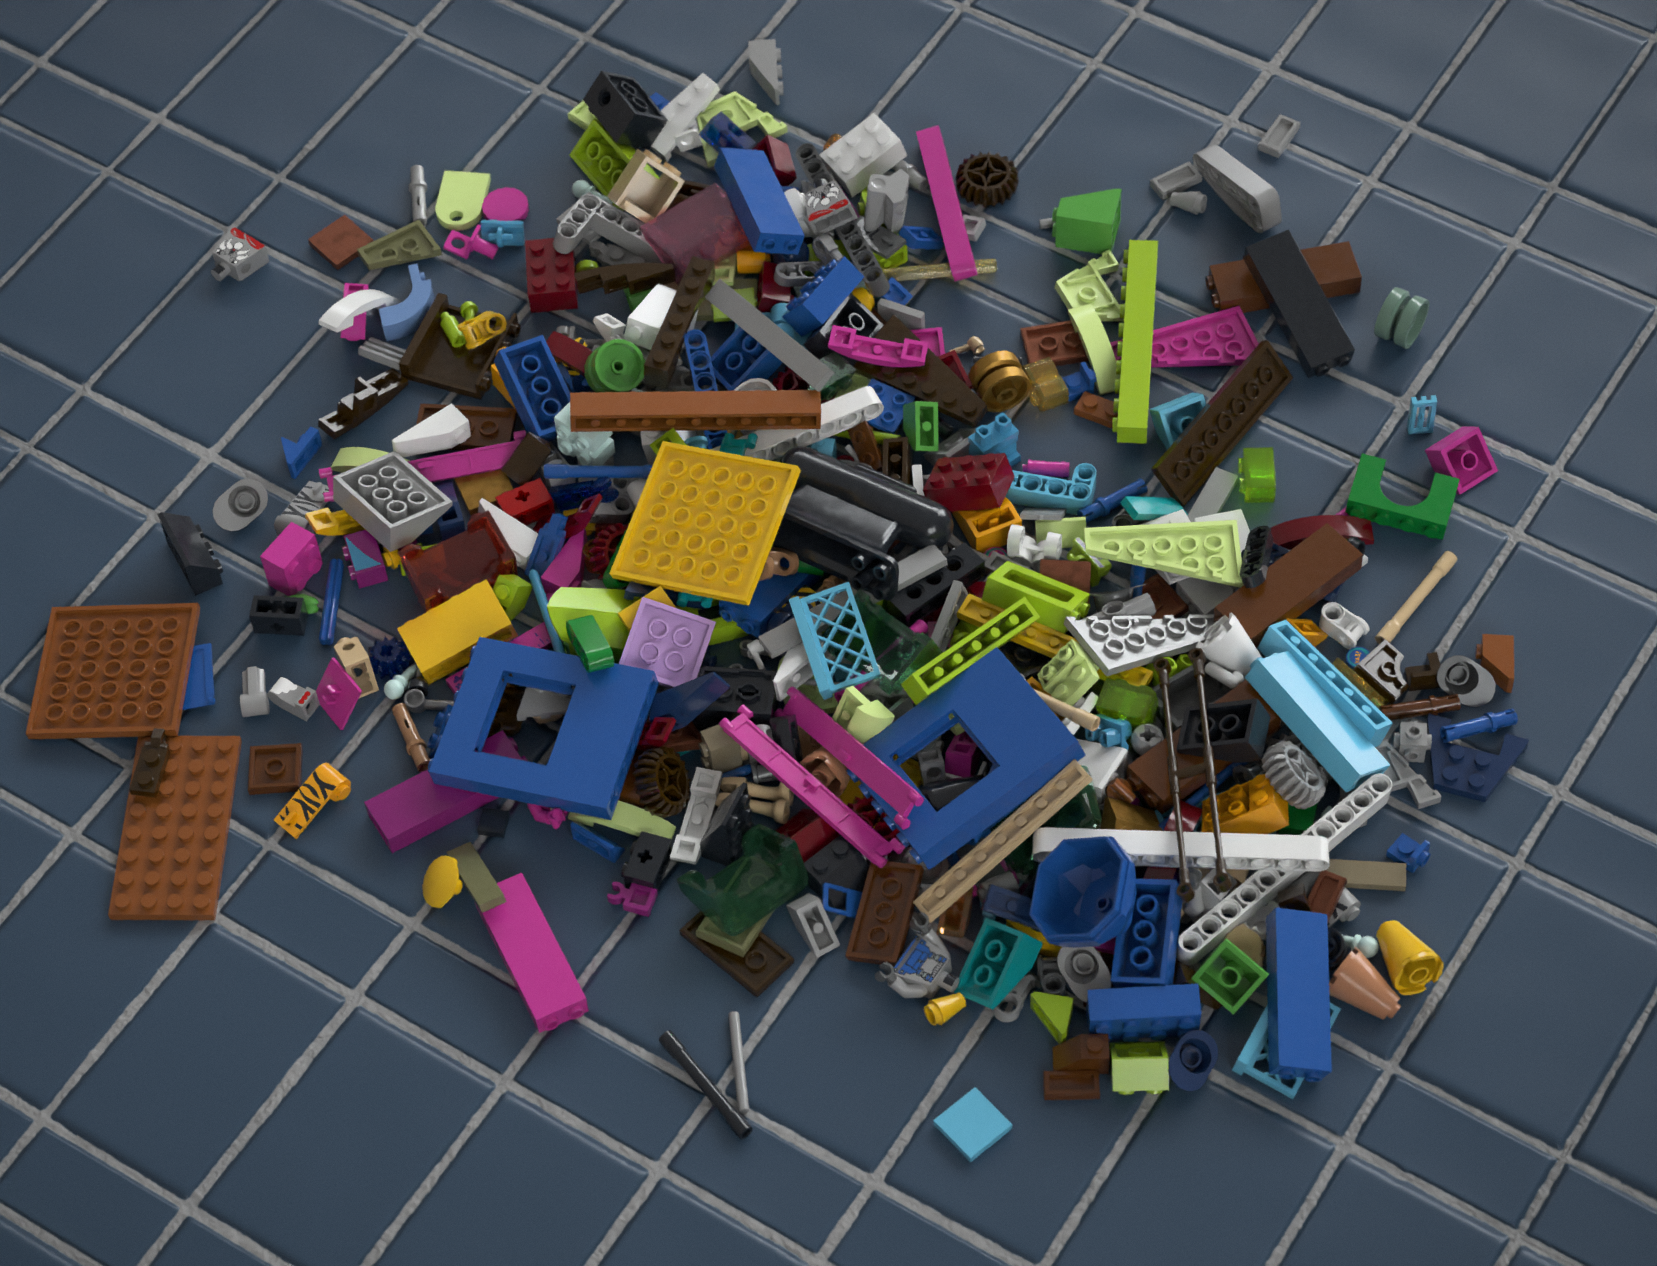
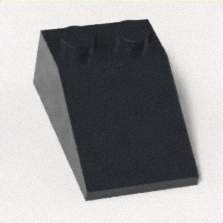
M1258 698L1206 704L1210 744L1213 747L1214 759L1235 763L1262 760L1270 715ZM1189 706L1185 708L1176 750L1181 754L1203 757L1202 748L1204 747L1200 706Z

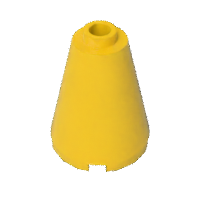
M1386 921L1380 925L1376 937L1392 985L1400 994L1414 995L1427 989L1424 985L1431 980L1435 983L1443 972L1444 964L1436 952L1398 921Z

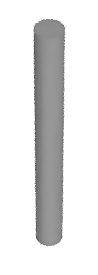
M733 1011L728 1014L737 1104L740 1114H746L749 1112L740 1018L739 1012Z

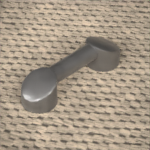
M411 689L404 696L405 705L414 713H422L426 709L444 710L448 704L454 705V702L450 700L425 699L423 692L418 689Z

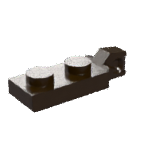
M154 728L151 742L145 741L129 788L131 795L157 797L170 756L168 751L169 745L166 743L165 729Z

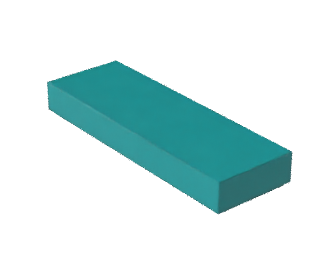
M1125 496L1120 502L1133 520L1151 521L1183 509L1174 498Z

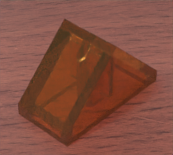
M971 887L940 915L937 934L964 938L970 923L974 887Z

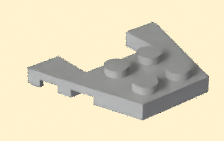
M1387 741L1381 742L1379 746L1375 747L1390 764L1383 774L1387 775L1392 781L1391 792L1407 787L1418 809L1441 802L1440 793L1437 790L1433 791L1426 784L1427 780L1421 774L1417 775L1409 767V762ZM1339 785L1340 802L1354 790L1346 793ZM1374 789V790H1376V791H1378V792H1383V791L1380 790V789ZM1365 821V822H1364L1361 826H1359V827L1366 826V825H1367V821Z

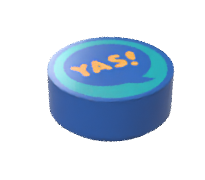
M1363 647L1351 648L1346 654L1345 663L1347 668L1355 672L1353 670L1355 666L1370 651Z

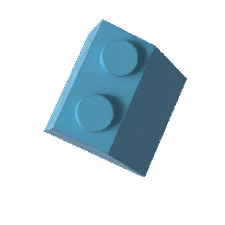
M1190 393L1149 409L1156 433L1167 450L1206 406L1203 394Z

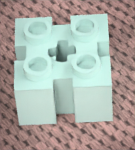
M570 402L554 417L558 449L563 454L570 455L573 458L577 456L578 461L582 465H603L615 453L614 440L609 438L613 431L571 432Z

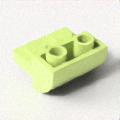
M1071 639L1065 646L1060 648L1048 664L1041 668L1037 676L1043 690L1050 693L1053 698L1073 706L1100 679L1097 673L1100 668L1083 647Z
M850 686L845 689L832 719L863 745L892 724L895 715L880 701L870 702L854 686Z

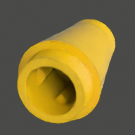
M960 992L928 1001V1004L924 1006V1013L930 1024L934 1026L937 1024L943 1025L962 1008L966 1007V1001Z

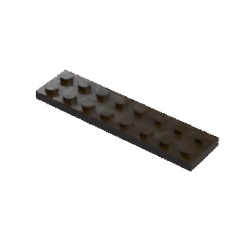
M1268 340L1261 341L1151 468L1170 497L1179 502L1181 506H1185L1213 473L1214 469L1220 465L1294 378Z

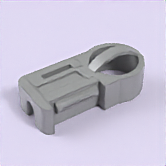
M825 234L813 240L814 253L825 266L833 259L838 261L844 257L829 235Z
M1030 974L1027 977L1024 976L1000 1002H1008L1005 1011H1001L996 1007L993 1010L994 1016L1003 1022L1016 1020L1024 1006V1000L1032 987L1035 988L1036 978ZM1013 1005H1015L1016 1009L1014 1011H1011Z

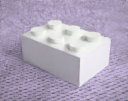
M873 113L819 155L828 172L833 173L834 179L853 198L868 186L872 174L883 175L904 159L907 153L901 140Z

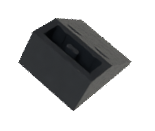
M743 782L719 805L700 842L701 857L731 867L734 859H739L743 850V842L746 837L749 838L754 829V823L751 820V796L748 794L747 783Z

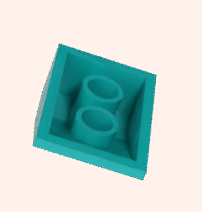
M985 918L960 973L959 984L953 993L960 992L963 997L994 1010L1032 969L1043 943L1021 931Z

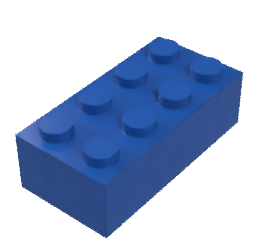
M540 335L499 350L494 363L526 432H531L548 442L557 439L554 417L570 402V391L544 336Z
M1135 879L1136 898L1130 927L1124 933L1116 936L1111 983L1115 988L1173 985L1182 901L1176 892L1179 886L1177 880Z
M1182 984L1087 990L1086 1016L1088 1034H1108L1109 1042L1111 1040L1135 1042L1142 1038L1160 1041L1167 1037L1177 1036L1181 1039L1187 1032L1200 1029L1201 1005L1199 985Z

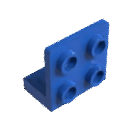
M872 378L867 386L874 389L884 406V410L878 417L867 421V423L884 432L895 434L903 421V405L914 402L915 397Z

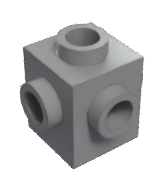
M1415 721L1400 722L1399 732H1394L1393 748H1398V752L1408 762L1424 763L1426 750H1431L1432 734H1427V724Z

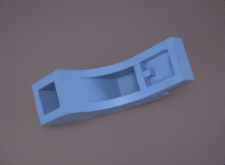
M417 264L408 265L412 291L407 299L397 305L379 308L386 342L406 337L417 331L434 301L431 279L426 280L424 272L419 273Z

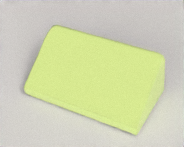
M1086 517L1063 518L1062 520H1035L1037 544L1042 540H1046L1048 532L1062 534V548H1072L1074 538L1080 537L1084 541Z

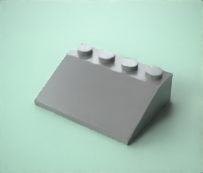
M396 451L333 477V500L390 552L412 543L453 505V501Z

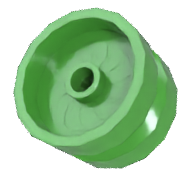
M613 339L596 348L587 357L584 366L585 378L594 392H629L636 388L643 380L645 359L641 350L634 343L625 339Z

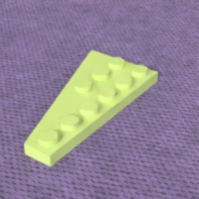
M1237 520L1084 528L1086 555L1240 588L1244 586L1240 577L1242 559Z

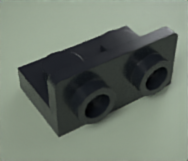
M796 715L771 718L770 726L773 741L800 764L803 760Z

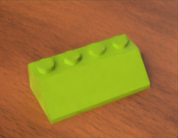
M593 119L569 156L600 192L608 196L636 150L630 145L616 143L600 121ZM646 164L644 170L659 179L660 177ZM612 202V205H613V206H615L616 208H618V209L624 211V210L621 209L619 206H617L614 202Z

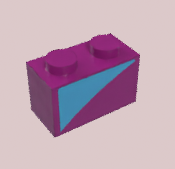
M367 530L345 535L346 546L342 547L345 561L351 560L352 565L347 567L351 580H357L359 589L388 581L376 538Z

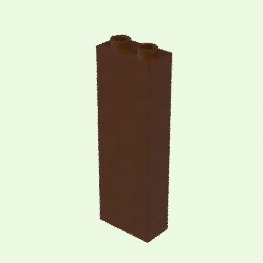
M1349 241L1300 250L1326 298L1360 292L1362 275ZM1244 260L1209 266V276L1205 277L1207 289L1212 291L1211 301L1213 308H1217L1218 312L1240 306L1243 313L1270 308Z
M1326 523L1270 565L1266 579L1261 585L1254 588L1242 586L1218 604L1214 609V623L1224 615L1229 618V613H1233L1255 647L1258 648L1270 625L1286 619H1296L1357 573L1362 567L1363 554Z
M1246 680L1215 702L1223 703L1258 698L1270 715L1267 737L1280 728L1281 718ZM1181 727L1173 733L1175 756L1178 760V769L1204 763L1203 757L1177 752ZM1167 738L1127 766V782L1132 790L1138 791L1145 798L1147 804L1153 809L1156 808L1162 815L1174 806L1169 786ZM1214 759L1216 775L1233 762ZM1205 774L1180 780V800H1183L1206 783Z

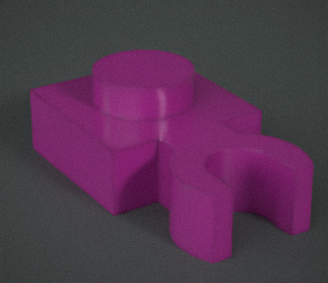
M613 882L612 889L618 891L619 894H608L607 899L609 903L614 905L623 903L625 911L649 917L658 892L657 889L632 883L630 889H627L622 883Z

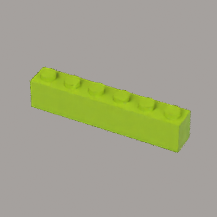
M1023 597L911 674L901 686L915 705H918L994 648H1000L1029 628L1040 616L1026 597Z

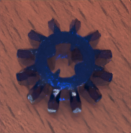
M385 636L382 642L375 640L374 646L368 647V657L374 675L378 674L381 679L388 675L392 680L395 674L401 675L403 673L402 669L409 667L410 652L404 641L399 642L396 636L391 640H388Z

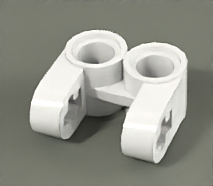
M1011 525L1007 539V557L1029 568L1032 566L1037 573H1040V559L1059 560L1062 552V534L1048 532L1046 540H1042L1037 544L1033 538L1025 535L1024 526Z

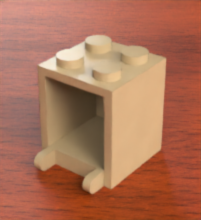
M637 149L607 197L621 209L655 229L685 181L680 177L681 172L666 161L663 165L660 164L662 160L647 149L644 153ZM647 163L663 172L659 179L644 170Z

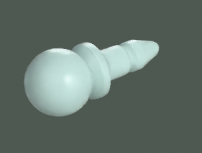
M578 180L573 184L572 193L575 197L581 198L590 192L612 205V201L607 196L595 191V187L590 186L588 182Z
M417 664L408 667L401 675H395L392 680L385 684L384 693L389 699L396 700L402 697L404 690L408 688V682L416 674Z
M1358 934L1355 937L1343 936L1347 947L1351 948V951L1357 947L1366 958H1371L1378 952V942L1371 936L1361 937Z

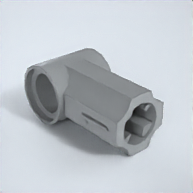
M256 666L247 667L242 672L243 695H240L242 716L250 717L269 714L270 708L266 692L264 669Z

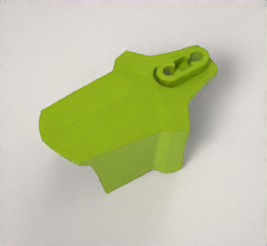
M561 587L550 598L547 610L558 636L569 644L570 654L575 656L578 655L568 638L566 620L593 615L611 647L614 663L619 664L630 632L618 617V613L642 597L634 596L633 600L624 599L625 590ZM675 606L677 609L698 615L696 608Z

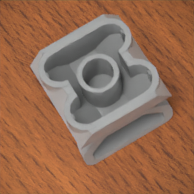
M902 169L890 176L872 174L870 176L864 219L865 231H875L883 223L889 231L895 234L901 230L907 208L909 175Z

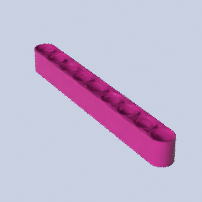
M939 125L917 131L916 134L954 281L957 282L977 276L978 273Z

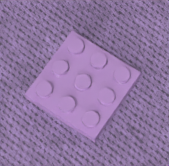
M642 597L619 664L655 671L659 685L667 688H673L696 679L716 622Z

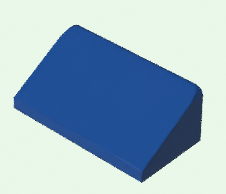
M573 821L570 824L574 840L612 863H615L624 853V847L591 827Z

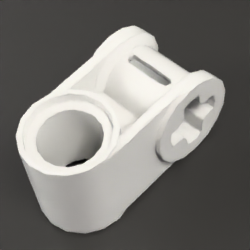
M1330 602L1323 606L1319 627L1347 649L1356 647L1359 638L1362 635H1367L1370 631L1365 620L1354 615L1340 604Z

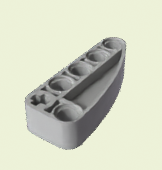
M1212 144L1193 154V162L1211 188L1235 214L1256 232L1263 233L1281 223L1280 199L1272 185L1216 144Z

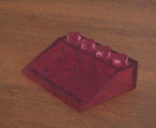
M716 183L639 227L662 263L673 264L675 282L678 286L692 256L713 261L716 265L737 253V250H742L750 245L727 193Z

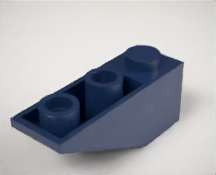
M451 479L433 483L434 486L453 501V505L437 519L443 544L464 539L467 536Z
M711 672L655 694L650 708L649 721L652 723L655 717H669L677 720L672 731L685 727L730 688V685L718 674Z

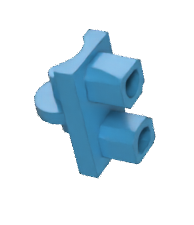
M481 221L482 239L497 245V247H504V245L524 246L523 221Z
M1097 714L1096 716L1100 717V725L1097 730L1093 732L1085 728L1087 740L1098 741L1104 747L1116 746L1129 750L1126 742L1132 734V726L1129 721L1125 719L1115 720L1103 714Z

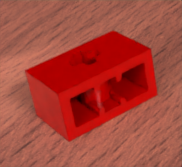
M540 478L526 482L520 487L505 491L495 497L497 508L526 526L538 521L543 516L555 512L553 499Z

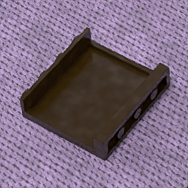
M438 293L399 362L401 375L410 381L481 400L485 392H488L491 388V365L495 364L496 352L502 347L511 346L514 338H518L521 326L518 323L517 314L513 313L510 320H506V328L501 334L487 340L482 345L473 349H467L466 343L461 347H453L440 325L442 321L440 315L443 312H448L450 316L456 318L459 324L464 322L465 318L461 315L460 307L449 305L447 295ZM477 312L476 315H474V317H476V316H478V315H480V314H482V313ZM492 317L489 321L490 328L496 325L495 317Z

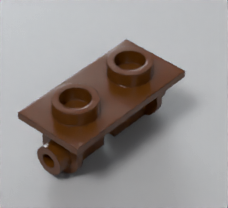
M865 420L847 431L859 462L867 464L880 472L883 470V457L880 449L876 447L877 442L872 431L873 427L869 426V423Z

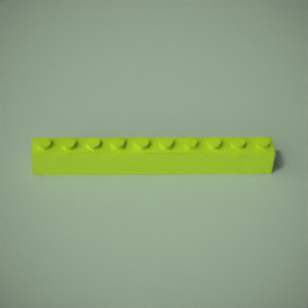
M1129 240V250L1124 249L1123 264H1128V267H1123L1122 282H1127L1126 286L1121 287V300H1125V304H1120V319H1124V323H1119V337H1123V341H1118L1117 356H1122V360H1117L1116 375H1120V379H1115V394H1119V398H1114V413H1118V418L1113 417L1112 432H1117V442L1147 444L1158 241Z

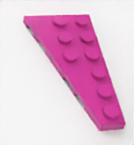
M1236 306L1153 330L1151 367L1241 365L1259 343L1240 306ZM1123 339L1110 342L1116 362L1117 360H1122V356H1117L1118 341H1123Z

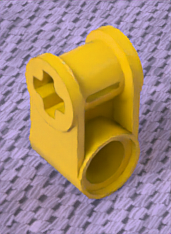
M486 311L460 323L457 328L464 335L467 342L466 348L473 349L501 334L505 330L507 322L503 315L493 311ZM492 317H495L496 325L490 328L489 321Z

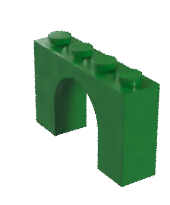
M1362 453L1345 513L1360 519L1363 518L1376 522L1379 525H1387L1399 528L1405 532H1414L1429 538L1443 540L1460 479L1435 472L1430 493L1423 502L1413 506L1398 505L1387 499L1380 488L1386 459Z

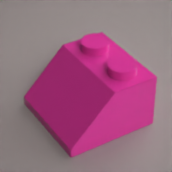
M1462 426L1425 450L1434 472L1460 479L1456 491L1457 495H1461L1498 471L1479 427Z

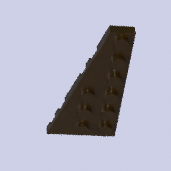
M894 314L875 337V339L903 344L905 338L921 341ZM929 348L927 349L923 366L889 367L857 361L853 366L854 372L915 397V401L938 402L939 412L973 428L977 426L988 411L987 404Z

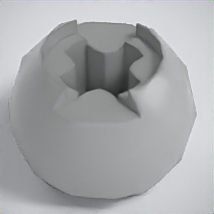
M1143 724L1133 731L1130 741L1134 751L1142 756L1163 741L1164 737L1161 730L1155 725Z

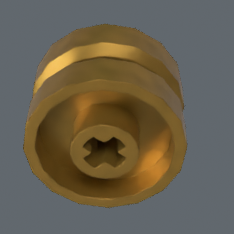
M996 351L987 354L972 366L968 374L973 390L987 404L988 411L993 413L1003 412L1015 407L1025 399L1031 389L1030 380L1022 370L1019 360L1014 353L1009 351Z

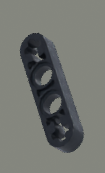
M1259 526L1248 534L1240 570V577L1246 588L1257 587L1266 579L1274 541L1268 526Z

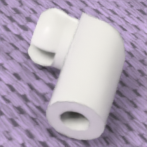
M1212 661L1205 666V673L1231 689H1234L1244 681V677L1239 671L1230 673Z

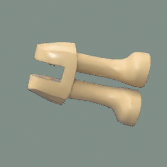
M746 777L722 778L720 789L723 792L717 795L715 801L717 807L729 794L745 782L748 786V794L751 797L776 801L768 803L750 799V809H752V812L772 817L777 823L785 824L787 822L794 793L782 782L777 787H770L748 782Z

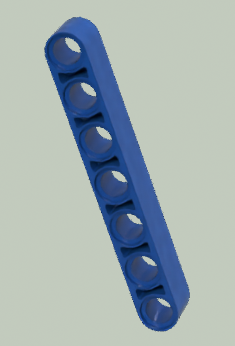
M690 330L684 337L693 389L694 391H718L706 336L700 330ZM693 343H700V344H701V345H699V346H697V347L691 346V344H693ZM698 364H704V365H706V366L703 367V368H697V367H695V366L698 365ZM704 385L710 386V388L706 390H703L700 387ZM703 430L704 436L708 439L707 449L710 450L720 446L727 430H720L717 433Z

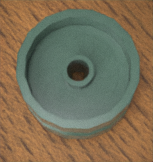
M1395 287L1389 293L1380 309L1374 328L1375 336L1384 340H1390L1393 337L1395 345L1408 349L1415 342L1424 325L1429 311V300L1418 295L1410 299L1409 291Z

